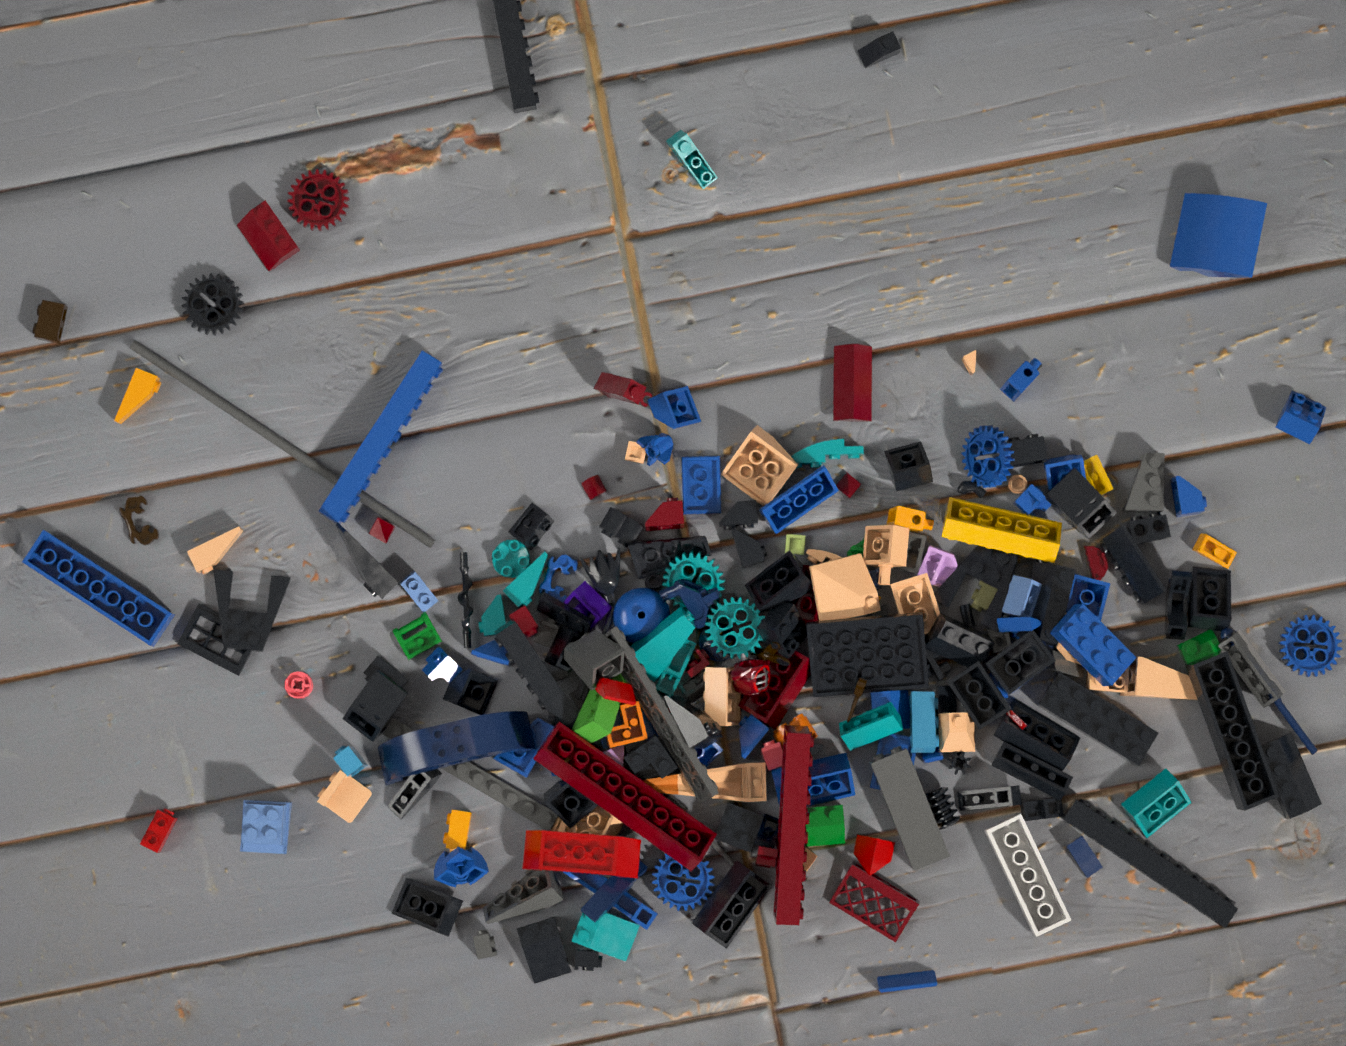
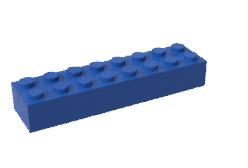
M43 530L22 561L152 647L156 645L175 614L48 531Z

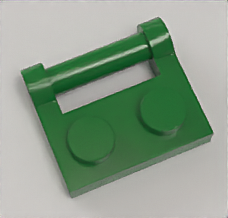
M426 611L421 613L420 617L401 628L392 630L408 660L442 642ZM423 623L427 625V628L406 640L403 639L402 635Z

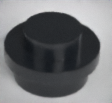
M652 574L646 578L645 587L659 592L664 587L662 585L664 580L661 576Z

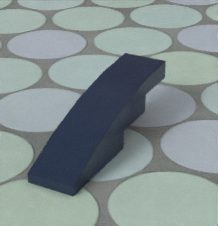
M640 860L638 878L641 877L647 871L648 868ZM611 876L580 911L596 923L619 902L621 896L633 886L637 879Z

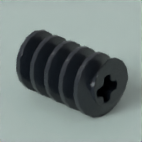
M941 787L925 794L931 795L927 799L928 802H934L930 808L937 809L933 815L940 816L936 821L937 824H943L939 830L956 824L961 818L960 816H954L958 811L957 809H951L955 804L954 801H947L952 797L951 794H945L948 787Z

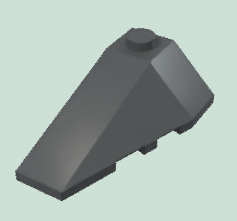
M527 870L524 872L526 875L518 882L515 880L511 883L512 887L508 891L500 893L483 907L485 922L490 924L540 911L563 900L561 886L554 872L549 870Z

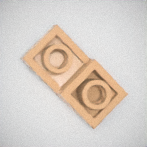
M808 549L805 553L808 556L807 559L814 564L822 563L825 558L828 561L842 558L823 550Z

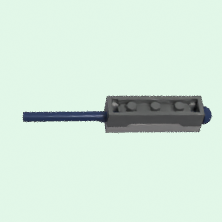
M1224 628L1221 631V639L1224 640L1218 647L1221 651H1228L1234 669L1261 706L1265 708L1274 703L1311 755L1315 754L1318 751L1280 698L1286 692L1243 632L1239 629L1232 633L1234 631L1232 628Z

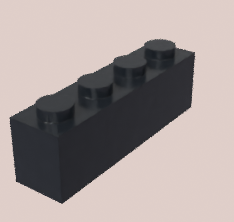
M1006 742L1002 743L991 766L1058 800L1063 798L1073 779V776Z

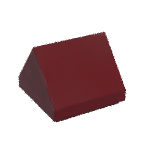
M598 474L581 483L590 500L607 491Z

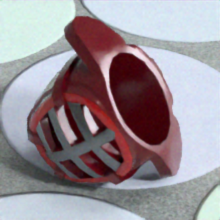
M750 659L734 664V669L731 672L734 689L736 692L747 696H756L768 689L771 672L765 660Z

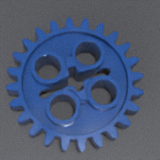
M993 425L974 428V432H969L970 438H965L967 445H962L966 449L961 454L965 456V459L962 460V463H966L964 470H969L967 477L973 476L971 482H977V486H983V488L1002 485L1003 481H1007L1006 476L1011 475L1008 469H1013L1010 461L1015 460L1011 457L1014 451L1009 449L1012 443H1007L1009 437H1003L1004 431H999V427H993ZM996 453L1000 454L998 457L976 460V457L986 456Z
M1304 615L1303 621L1297 617V624L1290 621L1291 628L1284 627L1287 634L1280 635L1284 638V641L1279 642V644L1283 645L1284 648L1280 649L1279 652H1285L1281 659H1288L1285 666L1293 665L1292 672L1299 669L1298 675H1302L1305 672L1306 677H1310L1312 672L1313 676L1317 677L1318 671L1324 675V668L1330 671L1332 670L1330 664L1337 665L1334 658L1341 657L1337 654V651L1342 650V648L1338 647L1337 644L1341 643L1342 640L1336 639L1340 633L1333 632L1336 626L1329 627V620L1323 623L1322 616L1316 620L1315 615H1311L1309 620L1308 616ZM1299 630L1304 631L1306 634L1304 641L1300 640L1297 636ZM1319 632H1322L1325 635V641L1323 643L1317 640V634ZM1311 642L1312 645L1327 646V649L1313 648L1310 650L1309 647L1294 646V643L1307 644ZM1298 649L1304 652V658L1302 660L1296 657V651ZM1317 651L1323 654L1324 658L1321 662L1315 658Z
M665 854V861L659 859L662 865L655 866L658 873H652V875L657 877V880L652 881V883L658 884L654 891H660L657 898H665L663 904L669 901L670 909L675 904L677 905V911H679L681 906H684V910L687 911L688 905L694 910V903L697 902L701 906L700 899L708 900L705 894H711L712 891L708 887L714 886L713 883L709 882V879L715 878L713 875H709L713 868H706L709 861H701L697 865L700 869V874L697 877H692L689 875V870L669 855ZM672 863H678L681 866L679 873L673 874L670 871ZM682 874H686L687 879L699 880L700 884L685 882L684 885H681L680 881L667 879L666 876L681 877ZM670 882H675L678 886L677 891L674 893H670L666 889L667 884ZM689 885H693L697 889L694 896H688L685 892Z

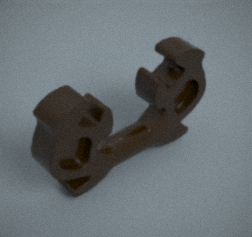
M141 495L139 497H130L126 500L125 511L122 507L119 508L120 515L125 520L131 543L136 544V538L141 544L147 546L154 540H158L159 532L157 529H154L153 533L149 531L150 525L143 526L141 532L136 530L132 520V513L135 512L138 515L144 513L145 510L141 509V504L148 505V502Z

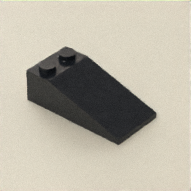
M337 523L336 527L361 578L365 581L364 587L374 597L378 595L383 599L398 584V581L343 526Z

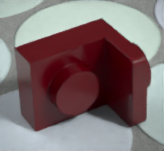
M697 647L694 649L700 659L698 661L694 659L687 665L688 668L685 671L691 678L710 664L707 661L710 657L704 649L699 650Z

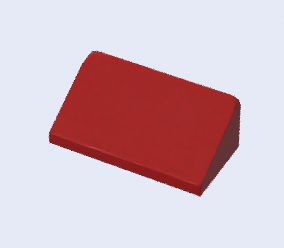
M603 677L599 679L595 690L604 699L629 705L636 704L631 684Z

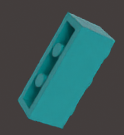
M892 702L852 717L849 723L847 720L839 723L840 736L850 751L903 730L901 716Z

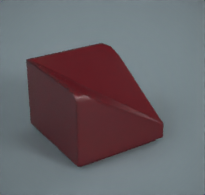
M377 517L369 535L387 544L396 527Z

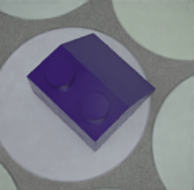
M586 581L579 585L563 602L593 619L590 631L612 608Z

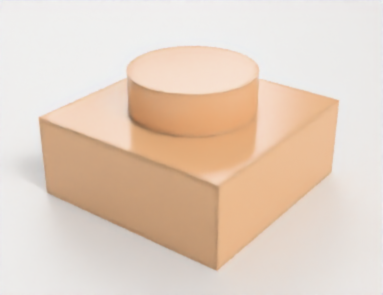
M629 441L625 460L644 464L645 448H642L637 442Z

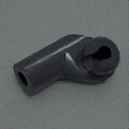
M962 481L957 488L960 494L964 495L966 492L973 491L979 498H982L987 492L982 486H977V482Z

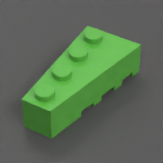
M621 673L612 678V680L626 683ZM590 689L571 730L590 744L611 734L621 702L604 699L595 689L592 691Z

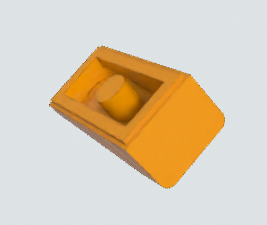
M1203 533L1199 535L1192 549L1226 569H1229L1237 554L1236 551Z

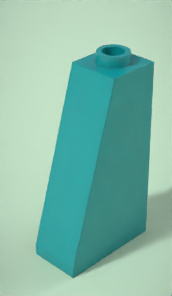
M682 607L678 608L665 618L650 634L631 645L636 653L635 657L639 663L643 664L646 669V675L653 682L658 679L695 629L693 621L695 618L689 610L685 611Z

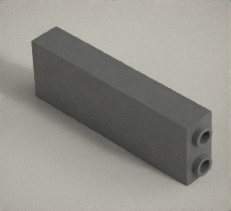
M897 746L892 748L889 754L883 755V753L873 756V760L869 761L911 868L915 871L950 857L908 750L905 747Z

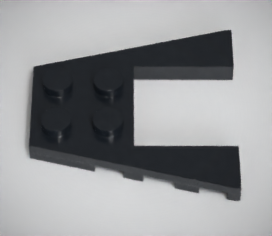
M977 545L935 591L936 602L949 608L966 574L982 581L998 591L980 623L999 633L997 618H1003L1004 615L1002 609L1009 590V584L1014 575L1018 560L1017 555Z
M214 570L224 648L263 652L291 578L271 575L267 613L229 609L233 571Z

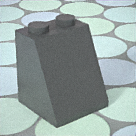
M594 630L584 634L579 640L569 643L564 649V659L592 691L596 688L601 677L612 679L623 672L625 650L599 631Z

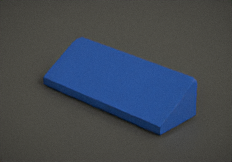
M934 970L877 977L878 991L880 993L938 985Z

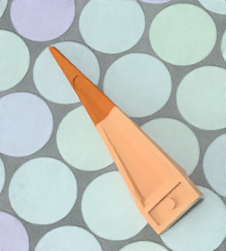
M744 762L707 769L708 776L716 783L719 792L712 798L743 802L767 801L765 762ZM682 773L668 775L664 778L657 777L642 780L659 793L695 796Z

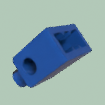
M1033 358L1030 363L1025 361L1004 383L1000 390L1014 402L1040 374L1038 370L1042 367V363L1036 358Z

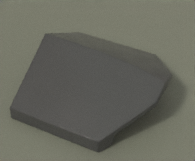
M909 532L906 567L893 568L919 573L925 554L927 536Z

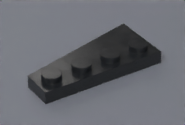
M706 536L627 543L639 579L665 571L666 567H671L669 564L671 560L676 562L675 557L677 555L682 559L683 552L689 556L690 552L693 551L694 556H697L700 551L703 558L706 554L708 556L712 555Z

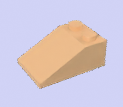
M925 573L890 584L898 614L923 612L924 635H928L940 614L928 574Z

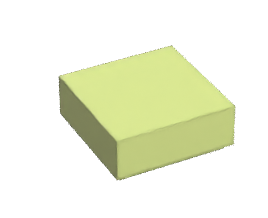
M786 534L785 553L790 550L793 554L804 555L806 536Z

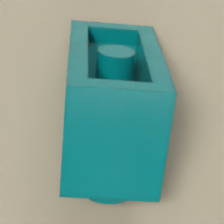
M501 594L494 598L481 616L482 621L478 622L480 633H484L485 637L496 635L494 631L506 624Z

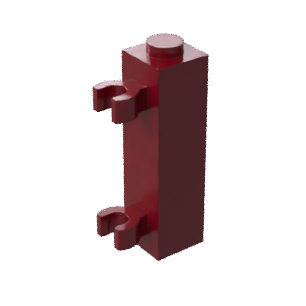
M601 372L593 388L607 397L645 407L648 404L644 403L643 398L645 396L652 398L651 393L645 392L647 387L633 379Z

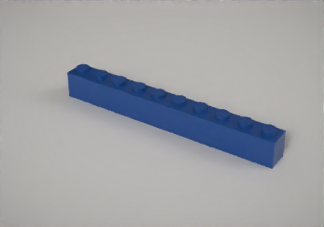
M423 350L421 351L319 509L321 515L336 524L347 521L350 516L348 511L352 506L355 507L361 498L359 494L362 490L366 491L371 483L370 477L372 474L376 475L381 467L379 463L390 454L392 450L390 446L393 441L396 443L401 437L402 433L400 431L402 427L408 426L412 419L410 415L413 410L417 411L423 402L421 400L424 393L427 395L433 386L431 382L434 378L438 379L443 371L441 368L442 362Z

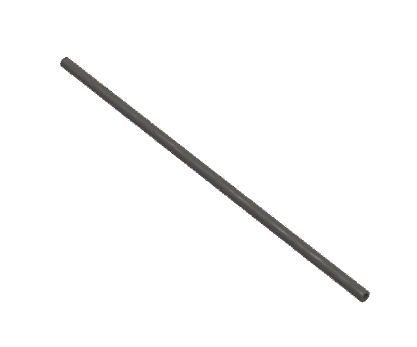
M133 341L131 344V350L334 485L339 480L340 476L137 341ZM361 491L359 497H361L359 501L427 547L431 548L436 540Z

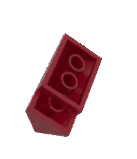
M860 344L834 346L833 421L872 422V346Z

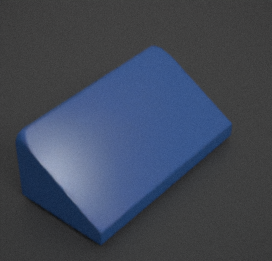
M1032 617L997 618L999 632L1033 631L1042 624L1040 620Z

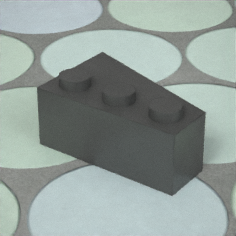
M1144 453L1142 455L1122 512L1161 513L1164 511L1165 453Z

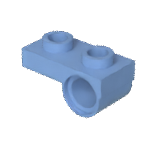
M415 570L399 582L423 613L438 602V599Z

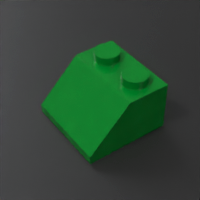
M843 805L807 808L809 813V824H805L808 832L807 847L845 844Z

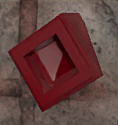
M846 472L836 486L841 493L850 499L861 486V483Z

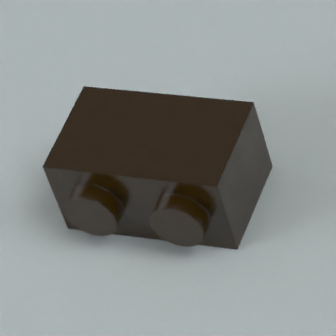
M42 300V303L37 307L38 321L33 326L34 337L38 340L60 344L68 307L65 304Z

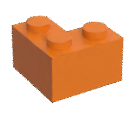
M636 701L635 705H620L619 712L622 725L613 727L611 734L605 736L608 748L648 739L639 701Z

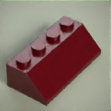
M797 651L790 658H786L791 663L789 666H782L767 660L766 664L771 672L768 689L756 696L744 695L738 704L741 709L776 730L811 675L810 659ZM778 652L775 653L776 655L784 657Z

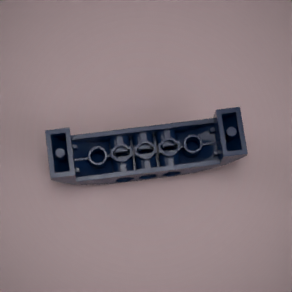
M525 711L498 712L448 722L397 736L378 746L385 785L405 781L404 777L510 751H515L519 754L536 750L528 712Z

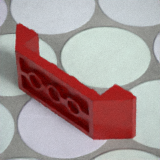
M526 830L522 869L610 875L638 879L641 839Z

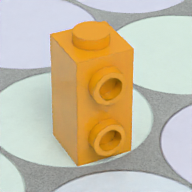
M452 810L451 813L447 814L446 824L449 825V830L444 833L443 844H446V848L450 849V853L457 847L466 850L472 812Z

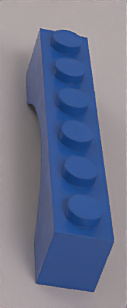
M563 872L593 893H596L608 880L605 876L598 874ZM628 892L622 895L619 902L613 906L646 930L658 915L656 911Z

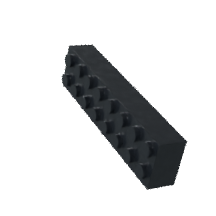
M1218 651L1185 664L1236 808L1246 811L1280 797L1228 651Z

